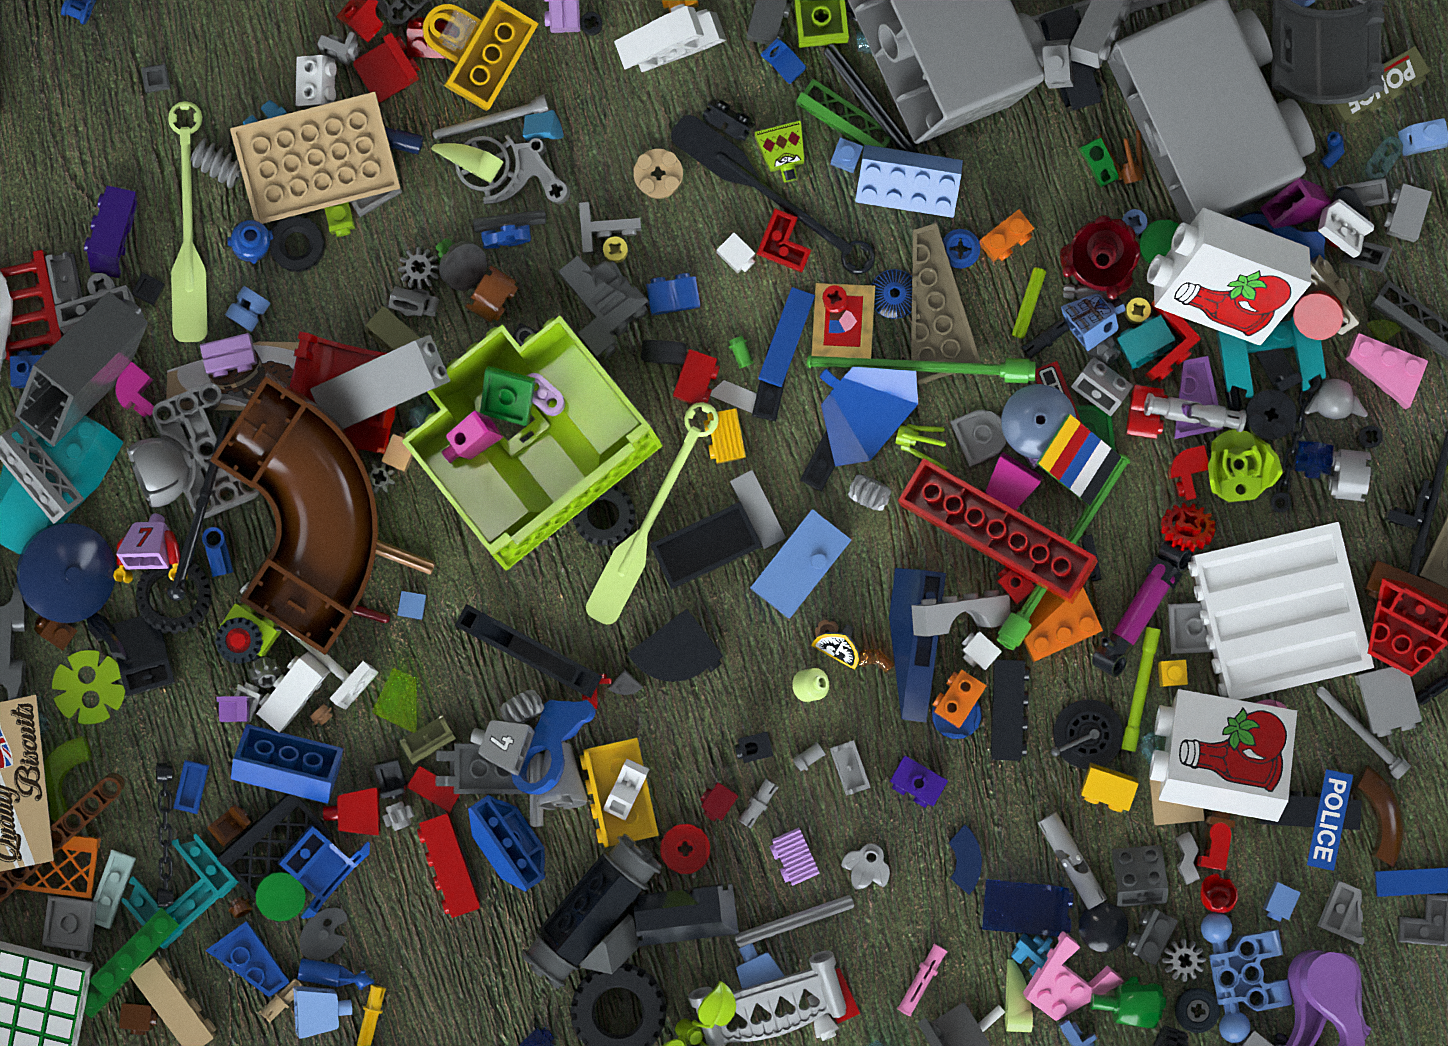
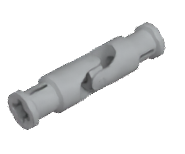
M1153 393L1147 394L1144 403V414L1148 416L1150 414L1162 415L1165 419L1201 423L1220 429L1222 427L1234 428L1237 432H1242L1246 423L1245 410L1238 412L1227 410L1224 406H1205L1199 402L1175 397H1168V399L1155 397ZM1183 405L1190 406L1187 416L1182 412Z

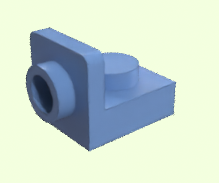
M1066 1019L1058 1024L1071 1046H1094L1093 1041L1098 1039L1094 1033L1080 1039L1079 1036L1083 1034L1075 1022L1070 1023Z

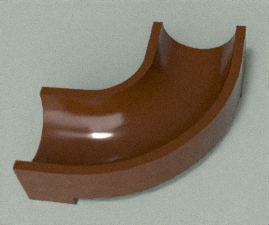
M267 372L243 411L217 447L210 461L251 488L257 489L269 502L276 520V539L242 592L240 601L326 655L352 616L371 575L378 539V511L375 492L370 474L361 454L341 425L311 399Z

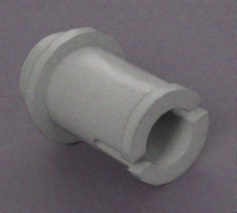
M815 742L814 745L798 755L796 753V757L792 760L800 771L804 769L807 771L808 766L826 754L820 745Z

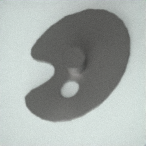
M327 908L318 912L306 923L300 936V950L306 958L310 960L325 959L336 953L343 946L346 938L337 935L335 928L348 920L346 912L339 908ZM326 919H331L332 923L330 926L324 925Z

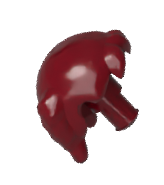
M1101 215L1095 221L1083 225L1076 232L1071 243L1061 248L1060 263L1063 269L1062 273L1065 277H1070L1073 274L1075 279L1081 284L1096 291H1106L1108 298L1113 300L1118 295L1125 293L1133 284L1132 272L1140 259L1141 251L1136 240L1135 231L1130 225H1127L1122 219H1111L1107 215Z

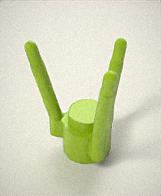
M908 423L907 426L900 425L895 444L901 445L900 450L907 451L920 459L924 458L943 470H947L946 466L910 447L916 446L917 441L946 446L944 441L920 436L919 432H917H944V427L916 426Z

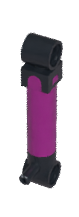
M1172 540L1165 541L1161 545L1158 557L1155 556L1146 570L1149 573L1114 631L1110 637L1103 636L1101 638L1102 645L1098 647L1092 658V664L1113 677H1117L1122 673L1127 663V655L1169 588L1174 589L1183 575L1180 571L1185 570L1188 567V562H1191L1193 552L1188 547L1184 551H1181L1180 545L1173 548Z

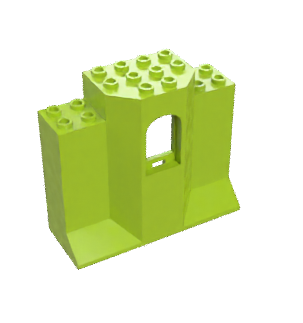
M560 315L556 319H549L543 325V329L537 334L529 335L521 347L503 325L490 329L482 341L473 343L467 348L466 353L459 359L455 358L447 364L446 370L450 382L427 392L441 410L438 413H431L425 419L424 424L419 428L411 429L405 435V439L402 440L406 448L471 530L506 571L662 447L661 442L650 425ZM488 366L525 376L531 373L540 374L564 397L565 408L556 416L545 414L532 402L531 414L535 418L533 422L509 441L503 435V438L473 459L469 460L459 456L449 463L441 452L450 445L446 435L474 410L480 413L485 369ZM535 384L534 391H537L539 389V385ZM552 400L549 403V407H555L557 405L556 400ZM532 430L534 435L522 443L520 439Z

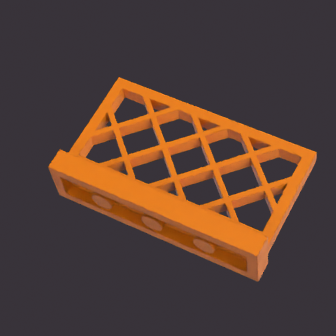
M51 832L54 840L62 841L61 833ZM75 835L60 848L69 857L59 866H57L54 860L50 861L55 868L43 877L37 869L35 873L41 880L34 885H27L24 881L16 889L92 898L101 838ZM68 850L77 851V852L74 853L73 855H71V853H70ZM81 852L91 853L90 864L82 869L74 857ZM71 860L79 870V873L68 880L60 868ZM26 869L23 870L20 874H25ZM88 869H89V876H87V874L85 873V871L88 870ZM56 871L66 882L58 889L52 888L46 880ZM81 874L88 882L86 892L77 891L71 884ZM0 881V887L8 888L6 882ZM43 882L46 887H41L38 885ZM68 885L71 890H65L63 888Z

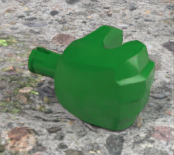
M1131 976L1126 983L1116 987L1114 996L1092 993L1090 1008L1092 1010L1112 1011L1115 1023L1156 1028L1166 1007V997L1163 995L1162 986L1158 983L1149 982L1148 985H1140L1138 977Z

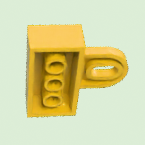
M493 0L482 20L456 5H439L432 9L425 17L422 32L425 42L432 50L456 64L443 86L487 111L496 99L539 23L501 0ZM441 18L456 26L459 30L458 37L450 39L438 32L434 27L435 21Z

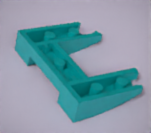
M1291 317V321L1279 322L1261 345L1217 330L1216 336L1227 392H1230L1232 386L1247 390L1246 398H1253L1254 392L1248 353L1278 348L1294 347L1299 374L1303 379L1301 382L1303 391L1310 389L1311 386L1308 381L1320 374L1322 379L1326 378L1321 340L1311 339L1303 335L1296 327L1294 317Z
M193 834L195 841L181 844L180 839L172 841L173 846L201 879L165 910L180 926L160 945L164 949L184 933L183 930L216 900L222 899L239 884V881L225 866L223 867L217 860L216 853L198 834ZM133 876L130 878L129 883L135 885L130 899L122 898L121 901L140 924L144 926L160 908H157V900Z

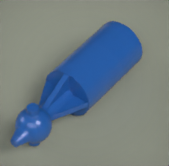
M304 958L301 959L298 973V981L333 987L355 982L358 990H363V987L374 984L375 981L366 974V970H361L360 973L355 975L342 965Z

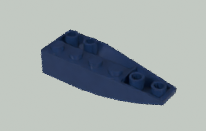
M895 568L889 622L902 720L925 723L927 721L938 635H914L912 605L921 604L922 599L936 598V602L942 601L946 573Z

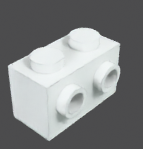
M324 55L297 57V107L308 109L334 102L336 98L335 75L337 71L334 58Z

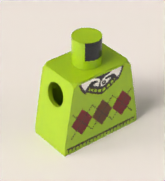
M801 121L755 132V140L770 172L781 170L784 183L797 180L798 176L795 166L804 164Z

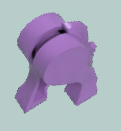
M1312 949L1298 954L1288 968L1287 979L1294 1001L1295 1024L1285 1046H1314L1322 1033L1327 1019L1335 1025L1339 1033L1340 1042L1338 1046H1365V1039L1370 1034L1371 1028L1366 1025L1363 1017L1361 972L1355 959L1343 953Z

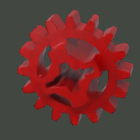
M1182 503L1181 508L1173 505L1172 511L1167 509L1165 516L1162 518L1161 534H1166L1165 541H1173V548L1180 545L1181 551H1184L1186 547L1191 552H1194L1195 547L1203 550L1205 544L1210 545L1216 530L1214 529L1215 521L1211 520V513L1204 514L1205 508L1203 507L1199 510L1195 509V504L1187 507L1185 503Z

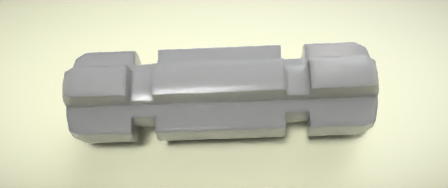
M1066 284L1063 289L1064 298L1073 299L1077 297V299H1082L1097 293L1106 302L1111 301L1106 291H1096L1088 286L1079 285L1075 287V285Z

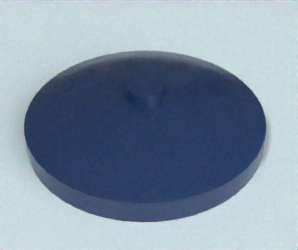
M75 523L53 524L37 532L24 546L17 565L18 587L26 604L41 617L60 623L78 622L98 612L109 599L115 584V579L113 578V573L116 570L115 559L107 542L93 529Z

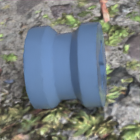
M1137 209L1128 211L1122 218L1127 225L1134 229L1136 236L1141 234L1147 226L1146 215Z

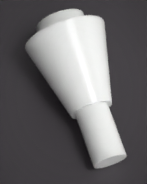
M811 995L807 997L810 1005H817L819 1003V999L816 996ZM828 1013L813 1021L816 1038L821 1037L822 1041L836 1036L835 1031L839 1028Z

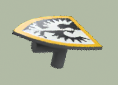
M845 625L841 633L826 632L818 635L811 645L854 670L859 663V651L850 638L854 628L850 625Z

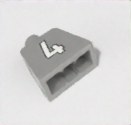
M491 720L486 731L474 728L471 734V742L481 745L479 754L483 758L519 776L535 731L526 724Z

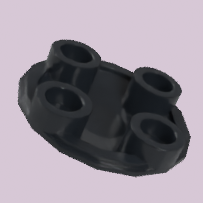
M1102 902L1091 909H1085L1079 920L1081 939L1089 948L1095 951L1109 952L1117 949L1123 944L1128 935L1126 915L1119 907L1111 903Z

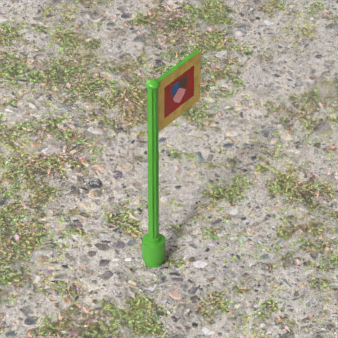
M816 283L812 354H809L806 360L807 366L810 369L811 367L852 368L857 366L914 370L918 372L1000 375V377L1005 378V383L1028 384L1029 381H1035L1036 361H1030V359L1006 358V362H1001V364L871 359L875 286ZM832 285L842 287L846 291L848 298L845 310L837 314L827 311L822 299L825 289Z

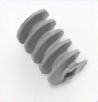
M204 137L191 156L190 161L193 160L192 166L194 168L201 166L203 173H207L210 170L209 175L211 178L218 176L220 183H224L227 180V187H234L242 176L238 158L232 162L231 152L223 157L224 148L222 147L215 152V143L206 147L207 138Z

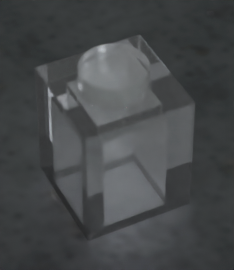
M454 10L439 37L443 40L442 45L453 51L457 48L463 49L477 21Z

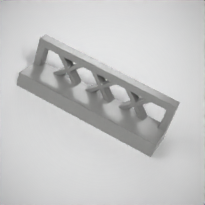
M18 422L0 435V460L53 524L84 500L21 422ZM17 431L23 438V444L17 443L11 434ZM29 452L38 456L39 464L34 463L29 458ZM45 472L52 473L56 483L49 482L45 477ZM62 491L67 492L74 500L69 505L63 499Z

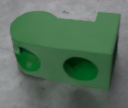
M1101 137L1078 148L1081 156L1084 157L1095 181L1101 188L1119 179L1113 165L1114 162Z

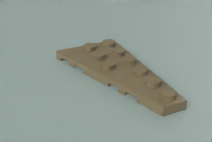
M934 223L913 230L911 360L981 364L938 225ZM916 371L917 386L956 373Z

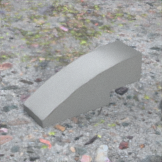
M753 470L731 480L730 484L739 501H741L763 549L785 539L784 532Z

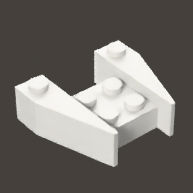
M680 4L671 8V13L614 41L624 69L639 64L641 72H645L726 41L727 39L717 13L707 9L696 12L694 7Z

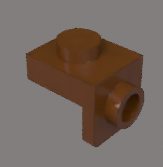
M40 615L34 627V630L41 637L62 651L77 632L68 623L51 621Z
M234 804L227 812L210 824L207 829L224 847L243 832L251 822L247 812Z

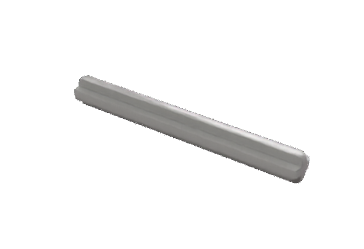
M850 895L740 932L734 935L736 944L742 947L852 909L854 907L853 899Z

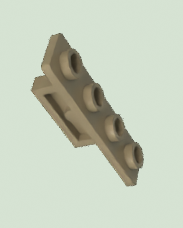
M1319 254L1310 260L1311 284L1305 290V294L1321 290L1338 298L1344 310V320L1338 333L1343 335L1357 326L1360 320L1345 303L1350 294L1347 283L1336 275L1332 265Z

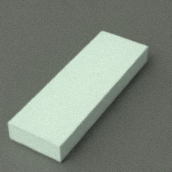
M111 850L93 901L97 902L95 924L111 929L136 861L135 857Z

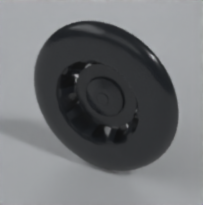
M1091 699L1076 701L1068 705L1058 716L1054 726V742L1056 747L1063 746L1071 742V740L1081 738L1089 734L1092 729L1099 731L1097 739H1088L1077 744L1075 747L1073 746L1060 752L1062 758L1069 764L1081 769H1088L1090 762L1104 766L1118 754L1123 742V727L1118 715L1105 703ZM1088 715V719L1082 720L1081 716ZM1093 715L1099 718L1098 721L1092 719ZM1077 719L1079 723L1077 726H1073V722ZM1102 722L1106 725L1105 729L1101 726ZM1070 729L1074 730V736L1070 737ZM1105 732H1108L1107 740L1104 739ZM1102 742L1105 743L1104 747L1100 749L1099 745ZM1080 747L1085 749V753L1078 751ZM1095 748L1096 753L1090 754V749Z

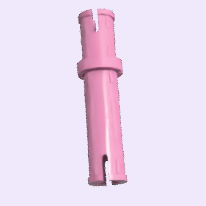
M935 943L933 944L924 963H920L919 972L897 1008L899 1011L911 1017L932 977L938 974L937 969L948 952L947 950Z

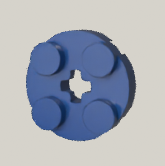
M507 225L500 227V232H495V230L481 232L484 249H497L508 245V247L517 246L532 240L529 225L519 227Z

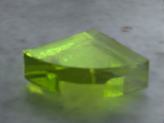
M1373 320L1366 324L1376 340L1382 343L1402 330L1397 324L1388 320Z

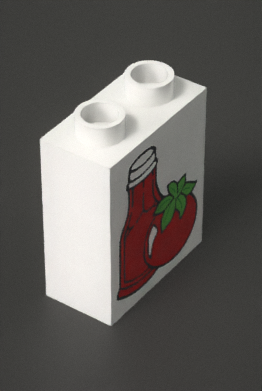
M1202 208L1190 225L1183 222L1178 226L1168 254L1166 256L1158 254L1154 257L1148 269L1147 281L1154 285L1156 308L1261 345L1310 286V249L1302 244Z
M1178 689L1171 707L1159 706L1155 722V735L1166 737L1165 751L1154 750L1149 771L1150 780L1161 781L1159 800L1278 822L1289 797L1297 710Z

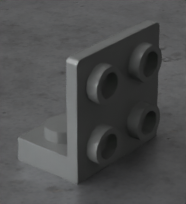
M1161 845L1112 850L1117 885V907L1167 903L1168 883Z
M1152 907L1149 910H1144L1138 920V923L1141 924L1138 932H1133L1127 942V946L1130 947L1128 952L1156 966L1178 921Z
M966 1003L960 1004L931 1023L927 1018L917 1022L931 1046L990 1045Z

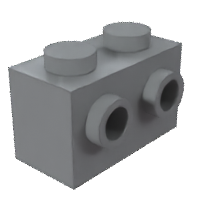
M1404 183L1399 186V189L1395 188L1391 197V203H1394L1392 213L1388 212L1384 221V226L1387 227L1385 234L1411 242L1418 240L1432 192Z
M1093 356L1071 388L1106 414L1112 416L1134 385Z

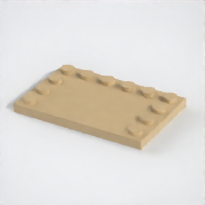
M376 92L230 128L255 221L262 224L401 188Z

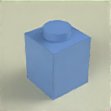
M840 138L830 165L854 173L863 146Z
M1274 881L1262 909L1268 911L1267 916L1279 922H1281L1282 918L1289 920L1301 892Z

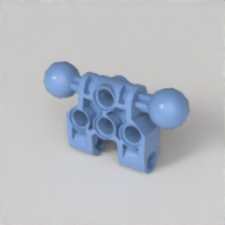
M1213 912L1203 919L1201 932L1203 937L1212 943L1214 953L1209 954L1212 979L1215 985L1218 1005L1224 1006L1225 1015L1220 1021L1219 1031L1226 1041L1240 1043L1248 1037L1251 1031V1024L1249 1019L1239 1011L1238 1002L1243 1003L1254 1011L1292 1004L1288 979L1263 982L1264 971L1260 965L1262 959L1283 955L1279 930L1275 929L1240 935L1236 938L1230 950H1228L1226 940L1232 933L1231 921L1225 914ZM1245 941L1251 946V950L1247 955H1243L1240 951V946ZM1252 966L1255 969V976L1253 979L1248 980L1245 977V970ZM1224 971H1229L1231 980L1228 984L1224 985L1220 980V976ZM1257 991L1260 995V1000L1257 1004L1252 1005L1249 1000L1250 994Z

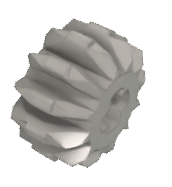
M416 247V255L413 256L412 252L407 250L406 253L410 258L408 260L404 257L400 258V261L406 266L398 267V271L402 273L407 272L402 275L401 280L404 282L410 279L408 287L412 288L417 282L418 289L422 290V282L425 281L427 286L431 287L432 283L429 278L438 280L439 276L432 271H438L440 265H432L438 258L436 255L428 258L431 252L429 249H426L423 255H421L420 247ZM415 264L426 265V267H423L424 272L422 274L418 271L413 273V270H416Z
M859 474L852 480L848 495L853 501L867 508L881 511L889 502L891 489L878 480Z
M527 690L507 700V702L503 703L500 710L505 722L524 724L541 714L544 706L541 697L535 690Z
M1181 939L1180 947L1175 941L1171 942V946L1174 948L1173 951L1165 948L1164 952L1169 954L1170 958H1162V962L1171 963V965L1165 968V972L1168 973L1174 970L1172 974L1173 979L1176 980L1181 973L1182 981L1186 982L1187 973H1189L1192 979H1196L1197 976L1193 970L1203 971V968L1198 966L1197 963H1203L1206 960L1204 957H1197V955L1203 952L1202 948H1197L1193 951L1196 942L1191 941L1186 946V939ZM1184 953H1187L1189 964H1183V967H1180L1181 962L1178 960V957L1180 955L1184 956Z

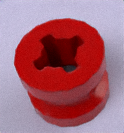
M832 285L823 292L822 299L827 311L837 314L845 310L848 298L846 291L842 287Z

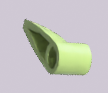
M443 143L434 144L431 148L434 152L488 183H492L503 164L502 160L491 153L468 145Z
M1011 959L1007 960L1005 1030L1011 1032H1032L1033 1012L1031 1002L1023 994L1027 984L1018 965Z

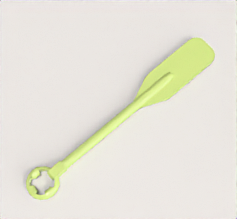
M188 101L175 104L168 116L170 127L173 131L180 134L183 244L171 272L173 335L178 341L200 342L205 339L208 332L207 275L205 266L193 243L190 159L191 134L199 129L203 117L199 107ZM190 107L195 109L196 113L193 114V121L196 124L191 129L190 127L178 129L174 125L177 123V115L174 114L177 109L189 110Z
M695 403L686 411L684 421L689 432L641 527L613 551L586 604V611L593 619L608 625L615 623L619 618L645 568L648 533L698 437L708 436L717 428L719 422L718 413L708 403ZM697 407H702V411L708 414L712 412L714 421L710 420L707 426L709 430L706 432H701V429L695 426L691 427L689 419H693L696 413L694 409Z

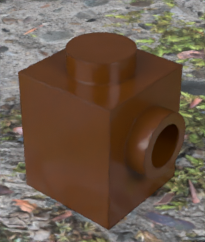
M121 1003L120 1029H131L130 1034L145 1035L146 1031L153 1029V1025H157L158 1013L151 1004Z

